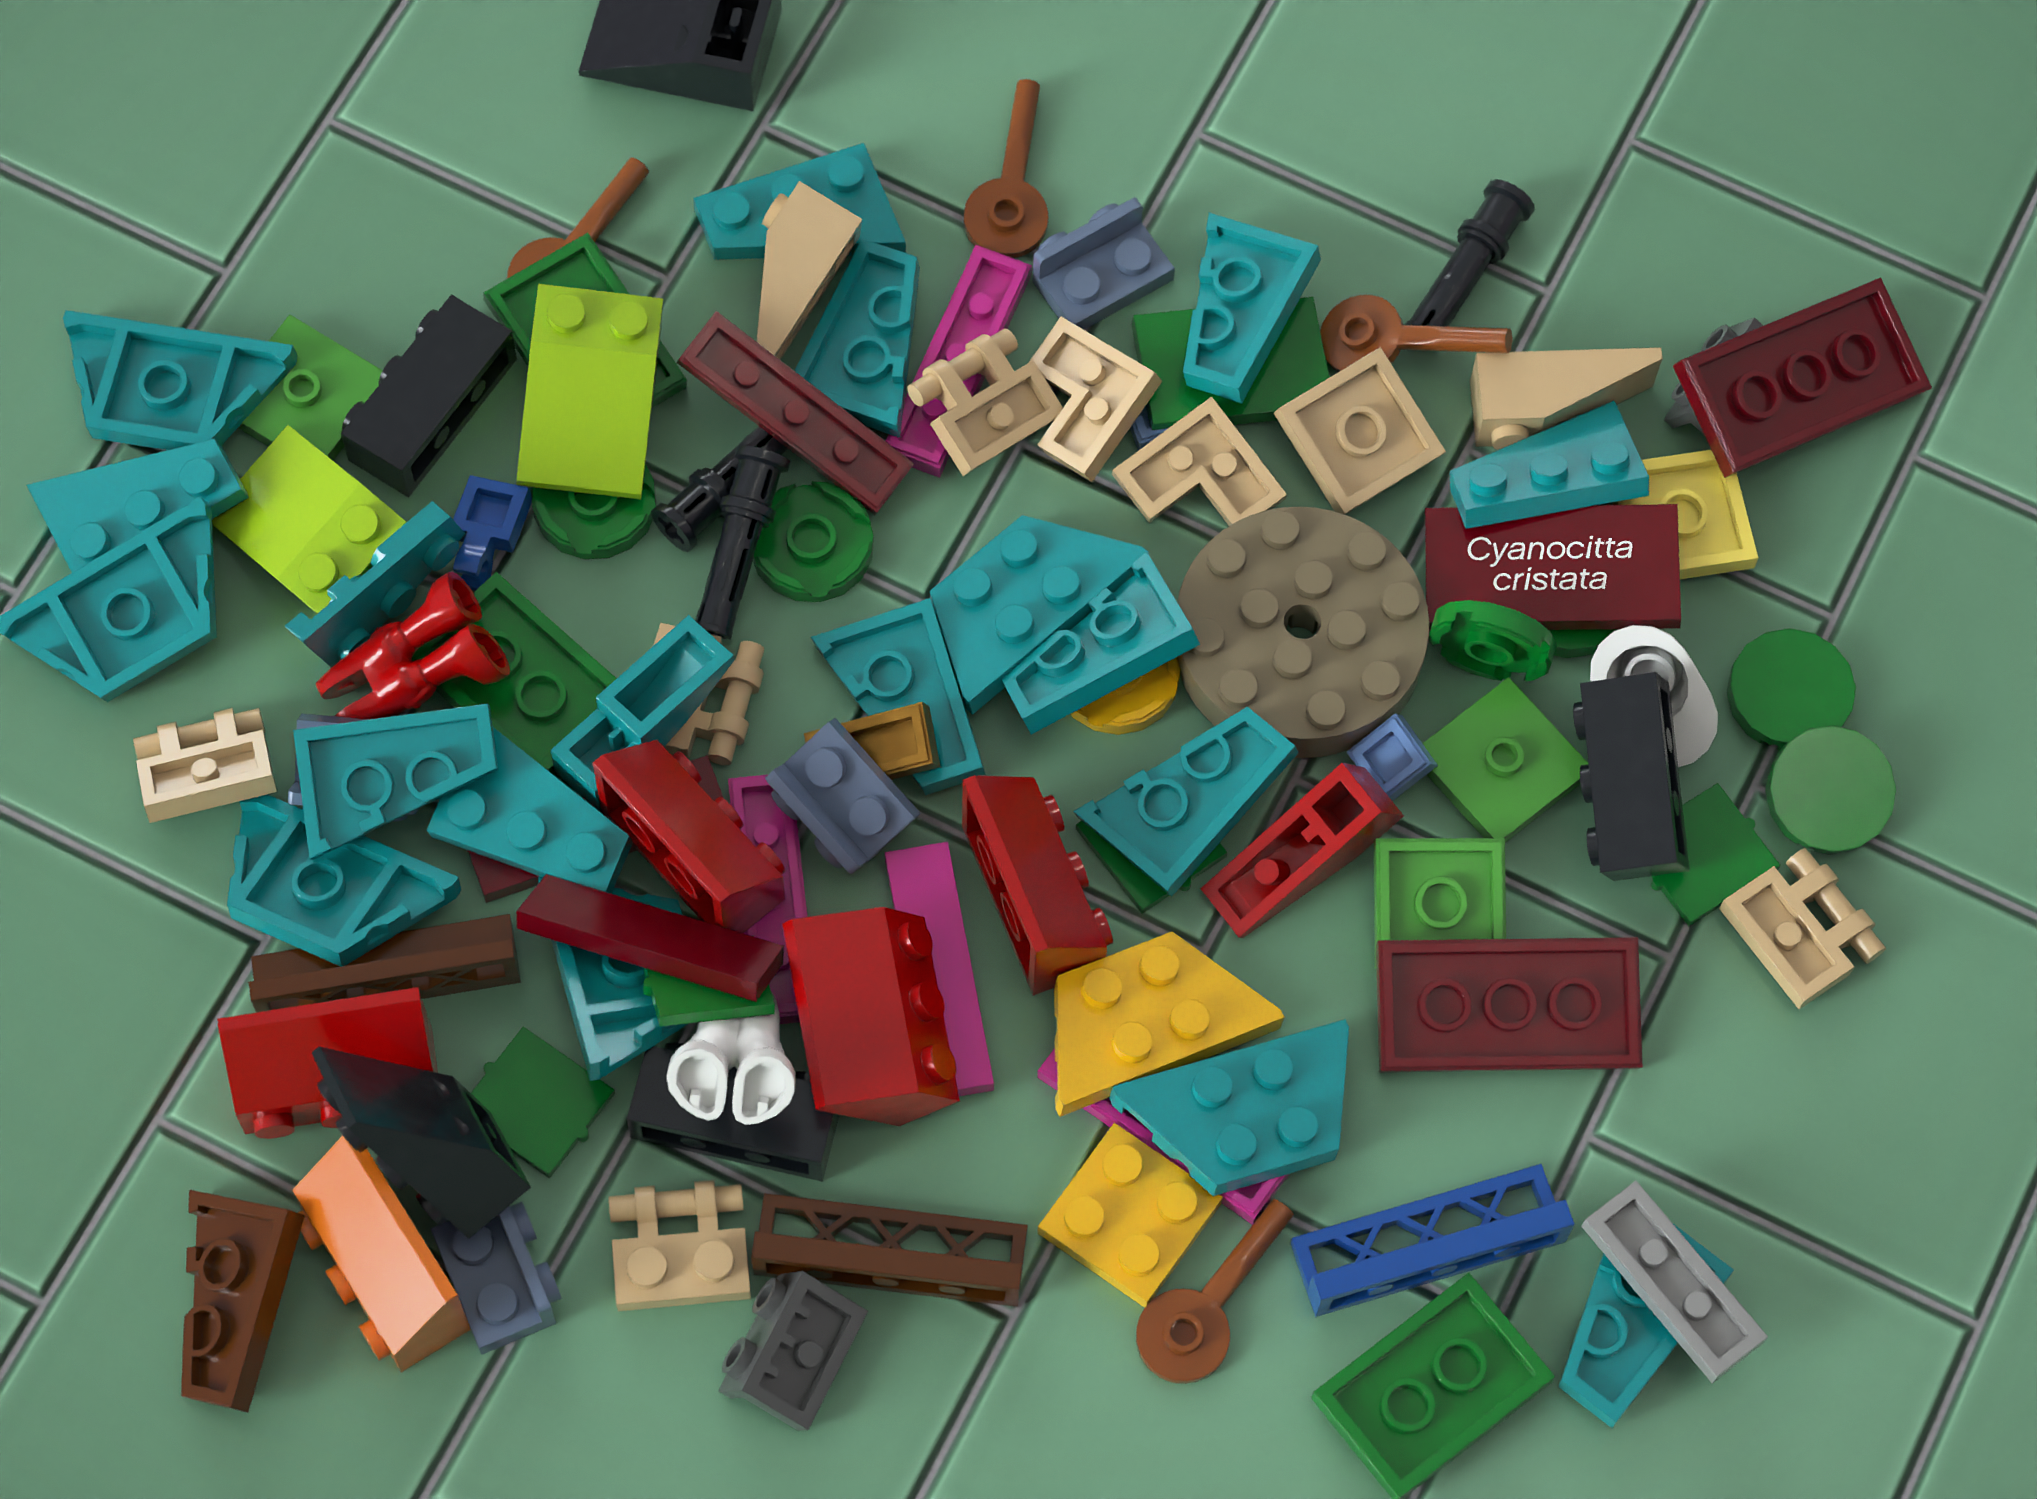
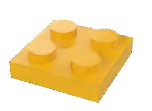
M1114 1123L1038 1225L1037 1234L1145 1308L1156 1296L1218 1210L1223 1197L1221 1195L1212 1196L1189 1173Z

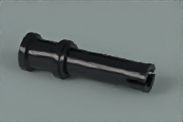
M1490 180L1483 191L1484 202L1474 217L1464 220L1457 230L1458 247L1411 319L1405 325L1449 326L1489 263H1497L1505 257L1509 251L1507 241L1520 221H1528L1535 211L1533 201L1523 190L1504 180Z
M759 426L738 444L762 448L779 455L788 450L787 447ZM737 446L712 469L704 467L702 470L697 469L689 476L690 485L670 503H659L651 510V516L659 530L672 544L682 551L689 552L697 545L696 537L717 517L725 518L721 514L722 508H720L722 496L729 495L739 463V460L735 458Z
M738 445L735 451V458L739 460L730 494L722 496L721 514L725 516V520L695 620L709 634L731 640L733 635L732 631L736 615L743 597L762 528H768L775 518L776 511L771 506L781 473L788 472L791 462L786 457L777 453L747 445Z

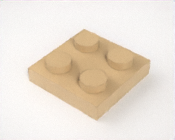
M1381 347L1281 406L1273 413L1333 510L1344 515L1446 452Z

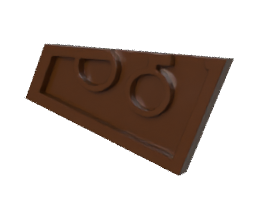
M189 1190L188 1213L197 1215L196 1246L187 1248L186 1273L195 1275L193 1308L184 1316L181 1396L248 1413L305 1215L284 1208Z

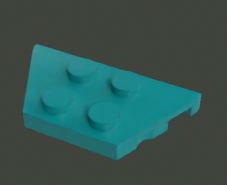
M65 310L63 316L74 357L72 363L75 377L82 394L81 405L86 428L94 439L163 450H171L215 439L222 446L251 412L290 372L298 359L294 346L289 344Z
M201 496L0 615V634L106 702L113 700L217 637L213 531L212 510L209 504Z
M1022 515L931 589L932 603L966 709L973 715L1002 691L1005 686L1001 679L1055 631H1070L1092 612L1089 602L1104 588L1111 592L1117 590L1134 575L1131 565L1148 551L1142 546Z
M268 794L239 801L242 813L239 835H235L233 850L235 872L230 878L227 900L231 918L340 967L349 964L455 900L461 892L458 876L365 836H361L311 860L309 859L303 809Z
M538 877V883L542 880L543 877ZM614 887L612 894L682 915L678 899L651 894L632 895L620 888ZM551 940L590 1081L601 1079L688 1025L659 1026L652 997L643 993V981L646 979L643 967Z
M1346 1019L1128 1081L1113 1086L1109 1098L1112 1106L1121 1114L1127 1109L1153 1133L1151 1141L1170 1158L1181 1161L1188 1168L1189 1175L1212 1196L1334 1161L1339 1151L1349 1026Z

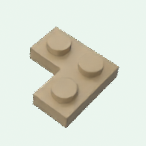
M1060 317L1029 362L1034 360L1047 383L1069 396L1070 399L1037 445L1046 455L1093 482L1158 389L1162 380L1154 371L1065 318Z
M1212 396L1112 470L1113 477L1149 523L1197 487L1203 491L1229 526L1250 515L1273 509L1285 500L1287 496L1286 492Z

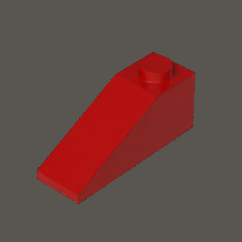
M1341 763L1200 889L1239 938H1244L1356 859L1374 843L1376 838H1380L1404 815L1365 767Z

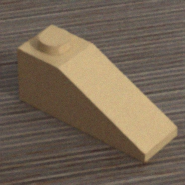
M800 181L789 197L780 193L775 198L762 222V225L766 226L768 230L766 235L757 343L779 360L784 356L859 239L862 225L860 217Z
M1661 347L1477 353L1470 378L1476 447L1493 446L1496 450L1502 449L1614 400L1617 405L1653 387L1663 359Z

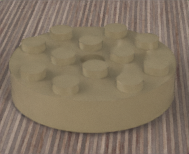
M1282 507L1266 510L1243 518L1222 530L1206 544L1191 563L1184 577L1177 601L1200 642V645L1177 657L1182 683L1200 712L1216 726L1244 708L1249 707L1296 746L1299 753L1295 758L1323 757L1347 751L1395 713L1400 714L1416 688L1429 639V616L1425 595L1418 577L1402 553L1387 538L1365 523L1348 515L1314 507ZM1287 625L1290 628L1302 627L1309 630L1312 634L1315 632L1316 634L1307 639L1296 638L1287 631Z

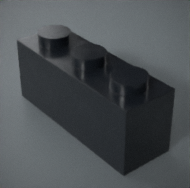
M452 294L438 311L436 309L429 311L417 328L414 342L402 357L396 355L386 364L379 378V386L365 403L363 401L356 403L346 415L342 424L341 436L348 461L409 498L517 360L512 331Z
M1657 672L1580 683L1582 702L1574 703L1573 718L1578 739L1580 741L1586 740L1589 764L1581 765L1580 783L1585 802H1593L1595 827L1587 829V848L1591 864L1593 866L1599 865L1600 873L1613 881L1690 871L1669 683Z
M669 1042L665 1044L664 1048L652 1046L645 1051L627 1116L630 1137L632 1139L823 1182L839 1115L815 1109L809 1072H795V1091L791 1102L776 1116L756 1124H743L737 1121L733 1114V1090L738 1070L734 1066L728 1070L727 1095L724 1109L718 1118L708 1121L694 1116L680 1106L668 1089L667 1072L670 1059L676 1050L684 1044Z

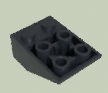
M600 0L580 64L579 76L754 111L782 12L781 0Z
M320 1046L312 1052V1056L323 1076V1079L317 1083V1087L328 1103L342 1115L335 1121L341 1134L358 1152L362 1153L369 1147L378 1155L376 1158L377 1164L397 1188L402 1190L408 1184L418 1192L416 1194L418 1202L438 1225L442 1226L449 1220L469 1239L531 1188L492 1113L453 1076Z

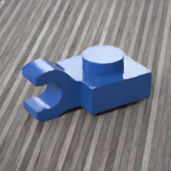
M472 475L469 476L453 518L466 533L460 540L463 544L456 555L453 570L454 572L462 573L461 578L472 591H476L491 577L495 549L513 553L532 504L529 487Z

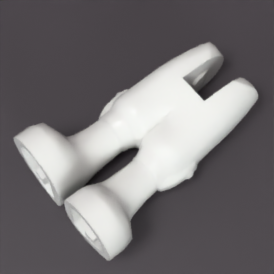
M773 993L775 1014L698 1023L696 1033L686 1044L676 1050L670 1059L668 1067V1089L680 1106L694 1116L708 1121L718 1118L724 1109L726 1101L728 1070L734 1066L738 1070L734 1082L732 1107L737 1121L743 1124L760 1123L776 1116L790 1104L795 1091V1071L790 1060L785 1056L782 1044L780 1043L779 1010Z

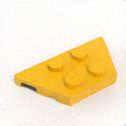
M1172 931L1057 976L1054 986V1016L1057 1018V1032L1055 1035L1057 1093L1055 1109L1059 1117L1109 1098L1112 1087L1115 1085L1204 1060L1279 1030L1285 1016L1280 1008Z

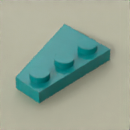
M1614 400L1450 470V491L1464 526L1468 529L1649 496V475Z
M1246 707L1181 746V751L1147 772L1144 769L1124 780L1125 785L1096 803L1094 800H1091L1073 812L1078 819L1172 897L1299 752L1292 742L1249 707Z

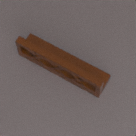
M506 914L402 931L342 967L300 948L251 956L254 981L249 982V990L255 1011L263 1012L416 987L419 988L422 999L521 983L511 916Z
M764 1193L759 1232L755 1231L751 1255L753 1274L776 1278L781 1274L803 1271L823 1284L1018 1307L1028 1225ZM776 1213L804 1216L818 1235L813 1238L773 1234ZM819 1218L836 1221L826 1228ZM853 1222L871 1225L883 1240V1243L879 1246L839 1242L834 1239V1236ZM885 1226L902 1229L892 1236ZM918 1230L936 1232L949 1251L946 1254L906 1250L902 1249L900 1244ZM951 1234L968 1237L958 1244ZM984 1238L1012 1241L1010 1262L968 1257L965 1252Z

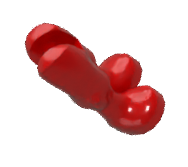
M451 571L432 583L425 602L403 622L397 621L377 627L367 641L332 666L315 684L323 699H333L348 694L369 682L373 691L349 704L335 716L377 719L398 716L408 709L420 708L423 703L432 697L437 686L451 679L467 676L482 684H492L507 677L510 673V667L503 650L495 638L483 627L474 624L482 618L480 605L466 582L458 574ZM458 631L443 645L424 658L412 661L413 655L419 647L445 633Z

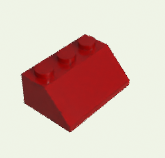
M656 739L603 754L592 762L601 811L610 821L630 836L633 841L632 845L701 921L744 933L785 900L784 878L782 875L786 870L779 857L764 842H760L755 846L740 830L744 824L735 809L721 796L717 797L714 801L699 785L702 781L699 772L682 752L677 751L671 755Z
M974 775L963 779L962 828L1033 996L1053 989L1058 975L1106 957L1107 946L1113 944V937L1106 916L1100 907L1091 910L1082 890L1089 887L1088 877L1082 860L1076 851L1066 852L1058 834L1065 830L1060 809L1052 795L1042 796L1034 777Z
M877 907L794 918L782 923L815 1109L894 1126H902L959 1102L955 1078L957 1067L949 1047L943 1016L945 1004L943 996L938 989L931 953L933 942L930 932L926 927L925 917L888 907Z
M418 987L217 1019L235 1114L245 1135L255 1133V1136L258 1138H280L292 1134L296 1126L321 1123L326 1128H337L335 1121L342 1115L328 1103L317 1087V1083L323 1079V1076L312 1056V1052L319 1046L438 1073L433 1030Z

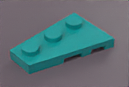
M864 143L693 198L695 213L714 260L764 258L768 228L762 225L763 219L775 198L780 193L789 197L799 181L862 219L860 237L852 250H856L861 239L906 253V241Z
M1209 213L1206 227L1208 236L1205 257L1201 258L1199 270L1200 289L1197 307L1192 313L1183 374L1186 385L1242 403L1317 269L1321 256L1318 245Z
M861 239L794 371L866 427L900 438L920 267L917 256Z
M215 439L26 485L71 572L83 567L200 496L209 504L212 510V519L249 498L223 447Z
M431 501L376 548L371 559L372 568L364 575H357L351 579L344 575L327 589L331 600L324 609L311 620L304 613L300 612L285 627L330 667L334 666L342 658L367 641L375 629L381 627L389 617L395 618L411 605L416 596L417 586L432 570H441L454 558L459 549V541L466 533L445 511Z
M1148 552L1144 553L1131 565L1134 575L1117 590L1111 592L1104 588L1089 602L1092 612L1070 631H1055L1001 679L1031 735L1200 645L1191 624Z
M931 598L811 637L815 647L867 716L923 702L930 707L940 767L911 775L925 795L962 784L963 779L974 775L986 776Z
M481 704L293 730L309 859L314 860L497 771L498 763L490 705Z
M493 727L498 770L441 797L426 831L435 839L540 877H544L547 874L612 894L633 844L630 836Z
M1673 1224L1724 1284L1734 1269ZM1604 1253L1602 1254L1558 1387L1609 1427L1613 1428L1678 1342Z

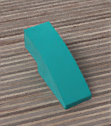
M686 616L596 696L597 709L551 749L554 772L600 812L601 807L592 762L603 754L656 739L665 747L710 694L734 662V655L691 616Z

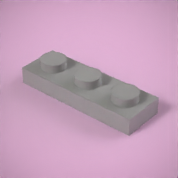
M1637 1181L1633 1182L1585 1219L1581 1226L1711 1383H1714L1760 1347L1768 1338Z

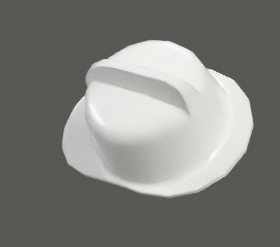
M1631 625L1613 631L1599 643L1591 660L1590 680L1597 681L1657 672L1669 683L1678 767L1694 763L1709 750L1716 736L1718 711L1714 699L1685 648L1671 634L1653 626Z

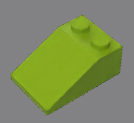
M538 284L516 485L641 499L661 336L663 298Z
M289 425L285 427L240 478L249 498L212 519L213 526L316 614L324 609L331 600L327 589L344 575L349 579L357 575H364L372 568L371 559L376 548L407 523L358 480Z

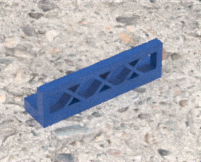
M1538 1164L1292 1237L1290 1244L1314 1315L1318 1317L1565 1243L1575 1224L1566 1199L1555 1202L1543 1166ZM1531 1185L1539 1208L1508 1217L1496 1212L1504 1193ZM1494 1196L1489 1208L1476 1202ZM1456 1207H1460L1483 1219L1478 1226L1445 1236L1433 1230L1442 1212ZM1432 1215L1427 1226L1414 1221L1415 1219ZM1395 1225L1420 1237L1418 1244L1384 1254L1371 1249L1380 1230ZM1370 1233L1364 1245L1351 1239ZM1335 1244L1358 1256L1354 1263L1317 1273L1310 1251Z

